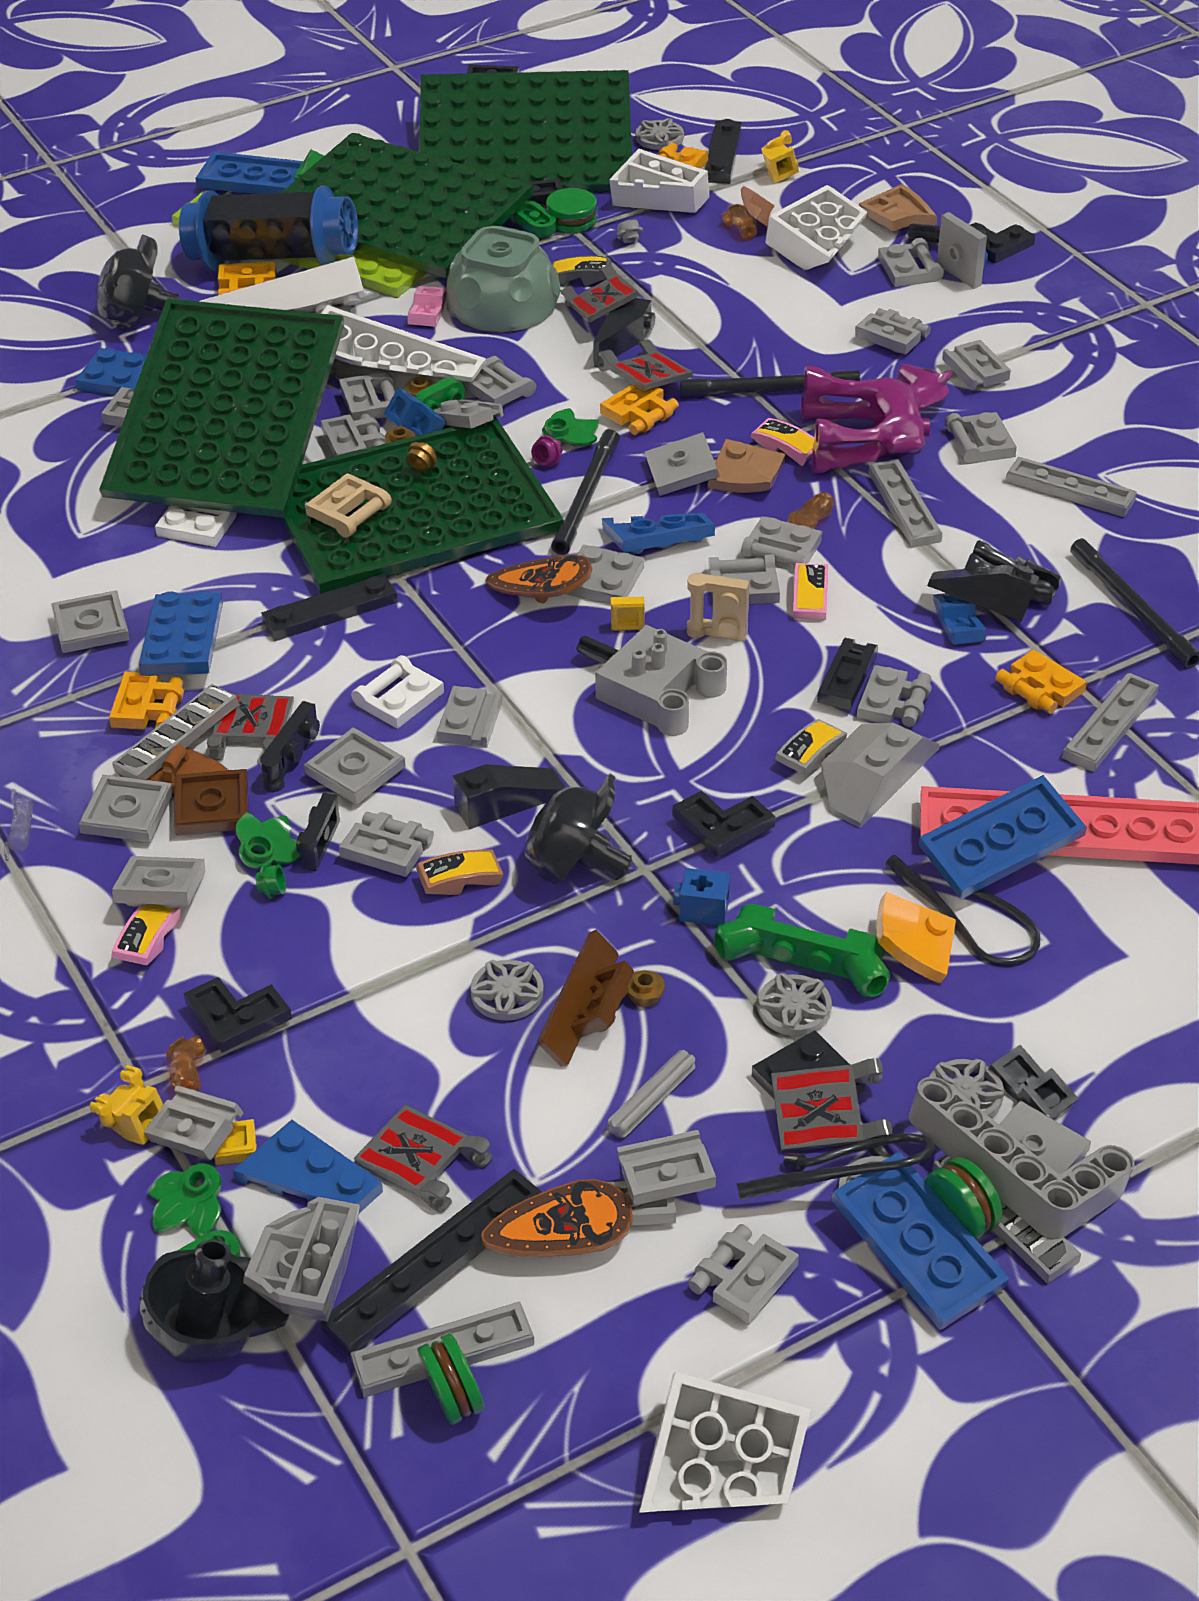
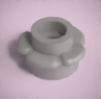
M627 220L617 225L618 233L616 235L624 243H632L639 239V234L643 232V228L639 227L637 220Z

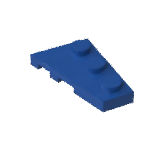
M704 513L663 515L660 521L643 519V516L631 517V523H614L613 518H602L603 531L624 553L629 554L641 553L644 549L652 547L669 548L674 543L684 541L696 543L703 541L705 537L715 536V524Z
M292 1119L233 1170L234 1180L247 1185L250 1181L268 1186L269 1192L281 1196L287 1192L306 1198L308 1202L317 1197L359 1204V1214L383 1192L382 1182Z

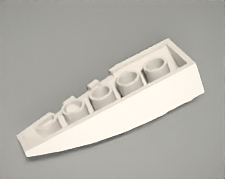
M351 257L200 301L300 312L316 311V313L321 314L327 305L334 306L343 303L344 306L356 304L361 301L360 298L365 297L355 259Z
M329 305L321 313L343 316L345 325L335 359L352 365L412 378L425 377L429 380L440 381L444 378L452 377L459 382H473L486 363V358Z

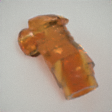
M735 204L728 206L729 211L721 215L725 225L730 227L735 223L743 239H752L757 234L756 221L746 213L747 209L744 205Z
M826 492L816 494L802 505V509L789 514L788 523L804 525L813 529L818 521L831 514L832 507L834 506L833 497Z
M183 1035L175 1040L167 1050L166 1056L171 1061L170 1081L175 1088L177 1085L199 1091L201 1088L200 1076L194 1058L201 1057L206 1052L200 1036L194 1035L186 1040Z

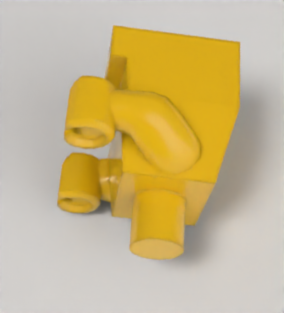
M787 130L761 148L768 175L775 183L799 173L794 149L791 146L788 148L785 146V144L792 143L791 133Z
M127 1065L125 1067L127 1071L122 1070L120 1078L122 1081L130 1083V1085H119L111 1095L103 1093L96 1097L97 1103H90V1111L98 1114L101 1123L105 1127L112 1128L126 1140L144 1145L149 1140L144 1130L163 1106V1103L156 1088L151 1086L145 1088L141 1069Z

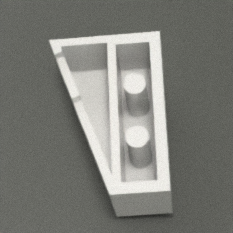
M638 149L610 178L613 206L696 213L710 197L708 172L706 170L642 149Z

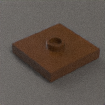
M247 769L174 775V828L176 835L236 830L239 819L246 812L249 813Z

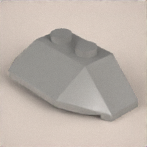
M893 722L861 724L822 761L821 768L829 800L830 813L861 828L939 750L940 744Z
M317 1197L308 1202L307 1207L292 1211L266 1225L245 1272L243 1283L285 1314L300 1316L307 1320L328 1322L346 1272L360 1205Z

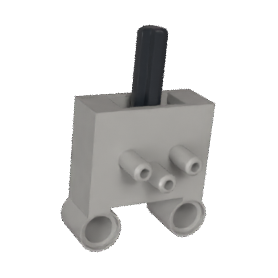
M645 625L620 650L588 636H582L576 646L577 652L604 664L595 672L596 699L658 727L660 732L668 736L682 735L688 729L689 697L685 692L693 684L696 685L697 692L705 697H718L726 691L727 659L723 654L715 651H705L667 634L663 629H655Z

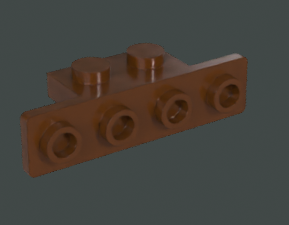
M597 930L588 933L537 1040L541 1048L561 1067L569 1064L581 1037L595 1032H604L614 1023L615 1013L621 1000L628 992V984L634 973V970L626 961L615 964L619 956L618 952Z

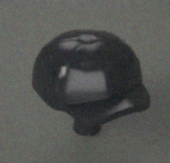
M142 234L136 249L127 248L116 251L101 270L96 287L97 309L102 318L110 320L113 326L119 329L132 327L140 317L143 309L163 311L167 298L180 299L178 293L175 294L160 289L158 283L152 282L153 268L158 254L157 243L152 237Z
M611 773L596 792L584 787L563 788L547 801L535 817L526 839L525 856L529 864L539 872V876L546 882L554 885L562 882L577 861L589 869L596 866L614 877L615 880L623 878L632 864V856L609 843L610 837L598 831V828L610 813L615 798L614 780L616 777Z
M218 1240L203 1241L193 1250L172 1251L163 1254L156 1260L147 1274L146 1282L142 1285L141 1297H139L140 1312L146 1330L172 1358L185 1363L213 1362L229 1359L237 1355L244 1348L250 1337L259 1336L285 1326L290 1314L283 1313L243 1283L251 1258L233 1255L229 1247Z

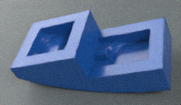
M397 387L383 413L398 427H405L413 431L415 436L442 430L446 423V420L434 410Z
M947 593L933 594V602L938 617L953 645L986 641V628L975 616L976 604Z

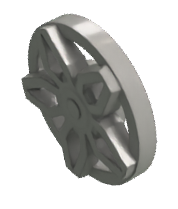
M670 118L654 121L644 120L635 131V139L639 145L645 148L661 150L662 147L668 146L671 142L677 146L680 145L684 140V129Z
M490 960L474 975L470 986L471 999L476 1009L483 1015L496 1020L507 1021L523 1018L538 1008L544 996L542 977L534 968V965L528 961L524 963L517 960ZM507 970H511L510 975L507 974ZM499 972L501 976L497 977L493 973ZM524 973L523 976H521V977H519V978L516 977V976H518L519 974ZM531 978L535 982L537 988L528 983ZM481 999L494 1000L495 1008L486 1005ZM518 1002H529L522 1007L513 1009Z
M780 973L766 983L759 993L758 1012L762 1021L769 1028L781 1034L790 1036L807 1035L814 1030L818 1031L831 1016V996L824 987V983L818 978L813 979L804 975ZM787 985L791 990L786 991L782 986ZM796 985L801 986L799 990H797ZM776 989L777 993L770 994L773 990ZM811 989L814 990L813 992H811V993H809V994H806V993H805V992H807V991H809V990H811ZM819 996L823 999L825 1006L817 1000ZM768 1012L780 1013L782 1022L774 1019ZM805 1018L815 1020L808 1024L799 1025Z
M955 1059L945 1063L940 1062L929 1076L945 1080L978 1108H980L981 1102L994 1101L989 1108L983 1110L990 1118L995 1116L1002 1106L1004 1097L1003 1083L1000 1077L986 1066V1062L980 1059ZM972 1072L979 1073L974 1078L969 1076ZM946 1073L953 1076L954 1079L949 1078Z

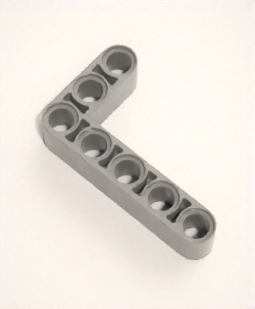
M926 1077L918 1083L909 1113V1120L912 1125L923 1135L931 1138L933 1143L950 1158H965L977 1165L993 1184L1000 1200L1043 1236L1052 1239L1062 1238L1123 1196L1135 1163L1133 1156L1124 1148L1116 1145L1103 1146L1059 1175L945 1080L937 1077Z

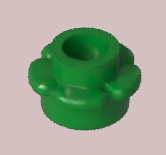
M269 863L262 865L261 871L256 873V886L259 893L265 894L270 900H273L275 895L286 892V878L279 864L271 866Z

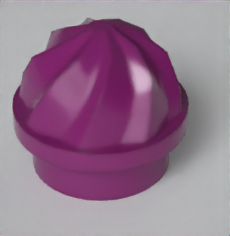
M551 436L538 438L532 446V458L538 465L551 467L556 465L562 458L561 453L563 449L561 448V442Z

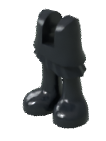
M978 540L976 542L973 553L970 554L964 569L1001 565L1014 567L1016 564L1026 566L1034 571L1033 575L1039 576L1030 602L1042 605L1051 604L1055 597V592L1061 583L1060 575L1037 565L1029 558L1025 561L1018 555L1017 560H1014L995 550L984 541Z

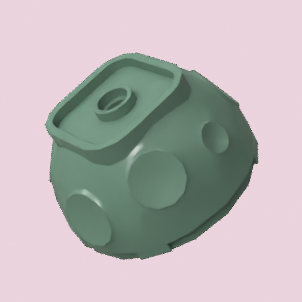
M488 226L476 231L452 261L446 285L447 309L452 317H456L461 323L475 329L500 333L523 330L540 324L553 313L560 295L558 273L550 262L547 253L539 246V239L532 233L501 226Z

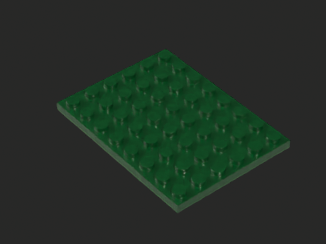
M629 70L421 74L419 152L428 153L431 156L442 159H449L462 165L473 166L486 172H494L500 176L518 179L522 182L559 179L563 189L580 188L589 192H611L610 178L632 156Z
M350 133L281 192H315L319 186L325 185L332 190L335 197H350L354 203L358 219V241L355 250L444 278L448 277L450 266L457 253L477 230L488 226H501L534 195L533 185L518 179L507 178L494 172H486L473 166L455 163L449 159H442L431 156L428 153L410 150L404 146H397L386 143L383 140L365 137L359 133Z
M167 298L99 488L101 496L103 498L286 518L345 325L343 316Z
M494 416V420L473 428L454 426L302 464L286 518H281L321 594L366 580L370 577L382 574L385 576L397 575L408 570L427 567L431 564L457 559L476 552L518 543L522 540L541 535H548L558 530L559 526L564 523V518L497 417ZM412 443H426L433 448L437 457V463L433 468L421 472L408 463L406 456L408 448ZM348 473L387 491L392 499V504L385 510H378L357 526L354 534L345 538L338 533L336 528L306 515L305 504ZM366 499L365 501H363L361 504H359L357 507H355L353 510L347 513L346 516L349 517L350 515H352L355 511H357L359 508H361L363 505L369 502V500Z

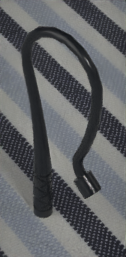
M892 855L886 861V867L895 872L900 879H903L914 891L929 901L940 913L956 919L955 929L971 950L982 960L995 965L1013 966L1025 963L1036 955L1040 947V931L1036 923L1014 905L982 889L972 893L1010 912L1027 925L1033 935V944L1030 950L1021 956L1013 958L993 956L978 946L960 919L927 881L922 879L920 875L914 872L896 855Z
M908 1133L893 1134L858 1142L812 1158H807L804 1154L789 1152L784 1157L785 1168L801 1172L779 1174L773 1177L746 1181L745 1183H736L739 1199L743 1200L747 1199V1197L782 1192L787 1189L791 1190L836 1178L910 1167L930 1157L935 1149V1145L929 1137ZM913 1142L926 1146L918 1154L901 1160L803 1171L806 1167L821 1165L852 1153L883 1145Z

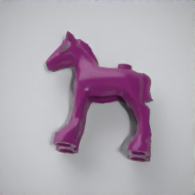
M902 364L899 367L897 379L886 377L853 381L834 377L819 367L806 365L804 369V390L801 396V416L803 421L816 419L812 449L813 474L824 473L828 470L840 469L858 463L874 462L885 457L904 456L908 453L920 451L925 444L924 437H929L930 420L929 418H922L920 411L946 398L949 394V388H947L945 383L949 381L953 371H945L939 374L932 369ZM822 396L851 397L863 400L858 402H835ZM868 419L874 420L875 427L857 430L842 427L829 420ZM870 442L868 444L860 445L857 447L835 446L842 444Z

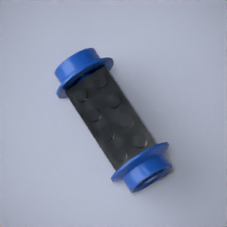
M325 185L319 186L315 192L218 195L213 190H206L202 193L198 202L185 203L179 216V238L186 257L190 260H202L205 266L212 271L219 270V264H224L227 260L318 258L322 265L336 262L338 255H351L354 253L358 241V219L351 198L348 196L335 197L332 190Z

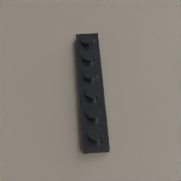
M513 1169L335 1307L330 1314L328 1322L320 1320L321 1330L351 1356V1352H355L484 1251L486 1247L482 1243L481 1234L493 1219L508 1208L540 1194L542 1191L516 1169Z

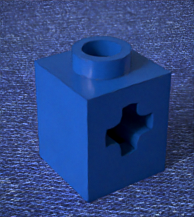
M685 868L683 882H676L673 905H680L679 921L717 926L724 924L730 900L731 873Z

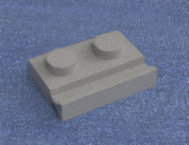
M981 340L955 346L953 351L943 350L942 360L971 390H975L976 385L981 384L983 387L993 386L1010 380L1011 370Z
M464 399L442 402L441 408L434 410L446 420L445 425L463 428L479 426L494 420L493 416H504L502 404Z
M453 686L437 729V741L472 746L473 742L482 743V747L487 748L502 705V691H497L495 695L487 694L485 689Z
M177 1085L174 1089L176 1092L175 1097L172 1101H165L144 1130V1133L151 1142L211 1160L232 1131L233 1126L231 1123L236 1117L241 1118L244 1113L235 1102Z
M699 1130L617 1147V1159L621 1164L622 1174L634 1206L716 1187V1175L705 1146L701 1143Z

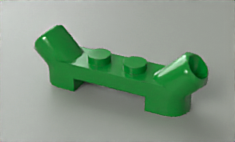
M757 904L743 905L739 909L735 920L718 925L715 930L714 943L720 957L726 961L753 953L819 972L848 978L863 997H874L881 994L886 989L890 979L889 970L882 962L886 950L878 943L877 937L870 933L850 928L846 939L812 931L775 921L776 909Z

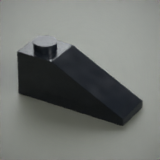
M634 298L608 313L593 342L594 367L599 368L598 365L604 363L603 358L599 356V352L611 350L618 357L636 346L637 342L643 341L648 331L653 330L655 312H651L652 300Z
M1016 564L1014 567L1001 565L936 571L932 573L927 586L1022 621L1039 576L1033 575L1034 571L1023 565Z
M485 764L452 776L455 808L469 830L545 804L555 793L566 788L552 768Z

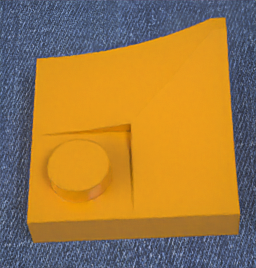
M885 892L878 908L877 940L900 963L914 972L941 984L948 972L956 919Z

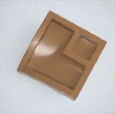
M903 184L859 203V207L867 211V218L893 232L908 227L912 223L937 224V216L927 203Z
M726 439L715 462L719 477L708 480L707 488L738 493L770 490L782 469L785 454Z

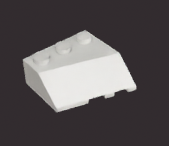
M826 185L769 216L765 243L805 271L829 262L866 218L867 211L829 185Z
M673 1373L639 1512L789 1503L811 1409L682 1373Z

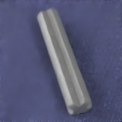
M679 1050L608 1119V1130L611 1134H615L618 1138L626 1137L695 1069L694 1062L696 1059L694 1056L688 1054L685 1050Z

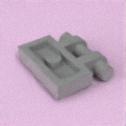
M878 308L875 314L870 313L856 325L855 336L869 343L889 348L896 353L907 354L920 342L921 336L928 337L931 327L922 324L920 319L914 317L908 319L900 316L899 312L889 309L886 311Z
M350 414L321 420L322 432L334 456L386 444L385 436L379 433L380 427L377 420L372 418L370 414H363L360 420L353 421Z
M874 665L857 709V719L874 723H891L893 718L896 717L901 718L903 725L906 727H913L916 721L922 717L924 711L923 701L928 699L932 689L930 684L931 676L928 673H920L917 679L910 682L907 681V671ZM901 697H902V698H907V700H906L905 702H904V701H900V700H901Z
M367 811L363 815L362 824L355 823L340 844V857L407 877L423 853L422 843L430 845L433 841L434 832L422 828L421 823L414 821L404 823L394 820L392 815L384 812L374 814Z
M739 1224L733 1232L725 1233L718 1241V1249L710 1258H703L695 1267L696 1274L688 1282V1286L694 1293L700 1295L708 1286L716 1285L717 1287L713 1291V1302L749 1324L799 1264V1255L765 1234H762L754 1245L748 1242L752 1237L751 1230L746 1225ZM731 1260H740L731 1271L725 1268Z

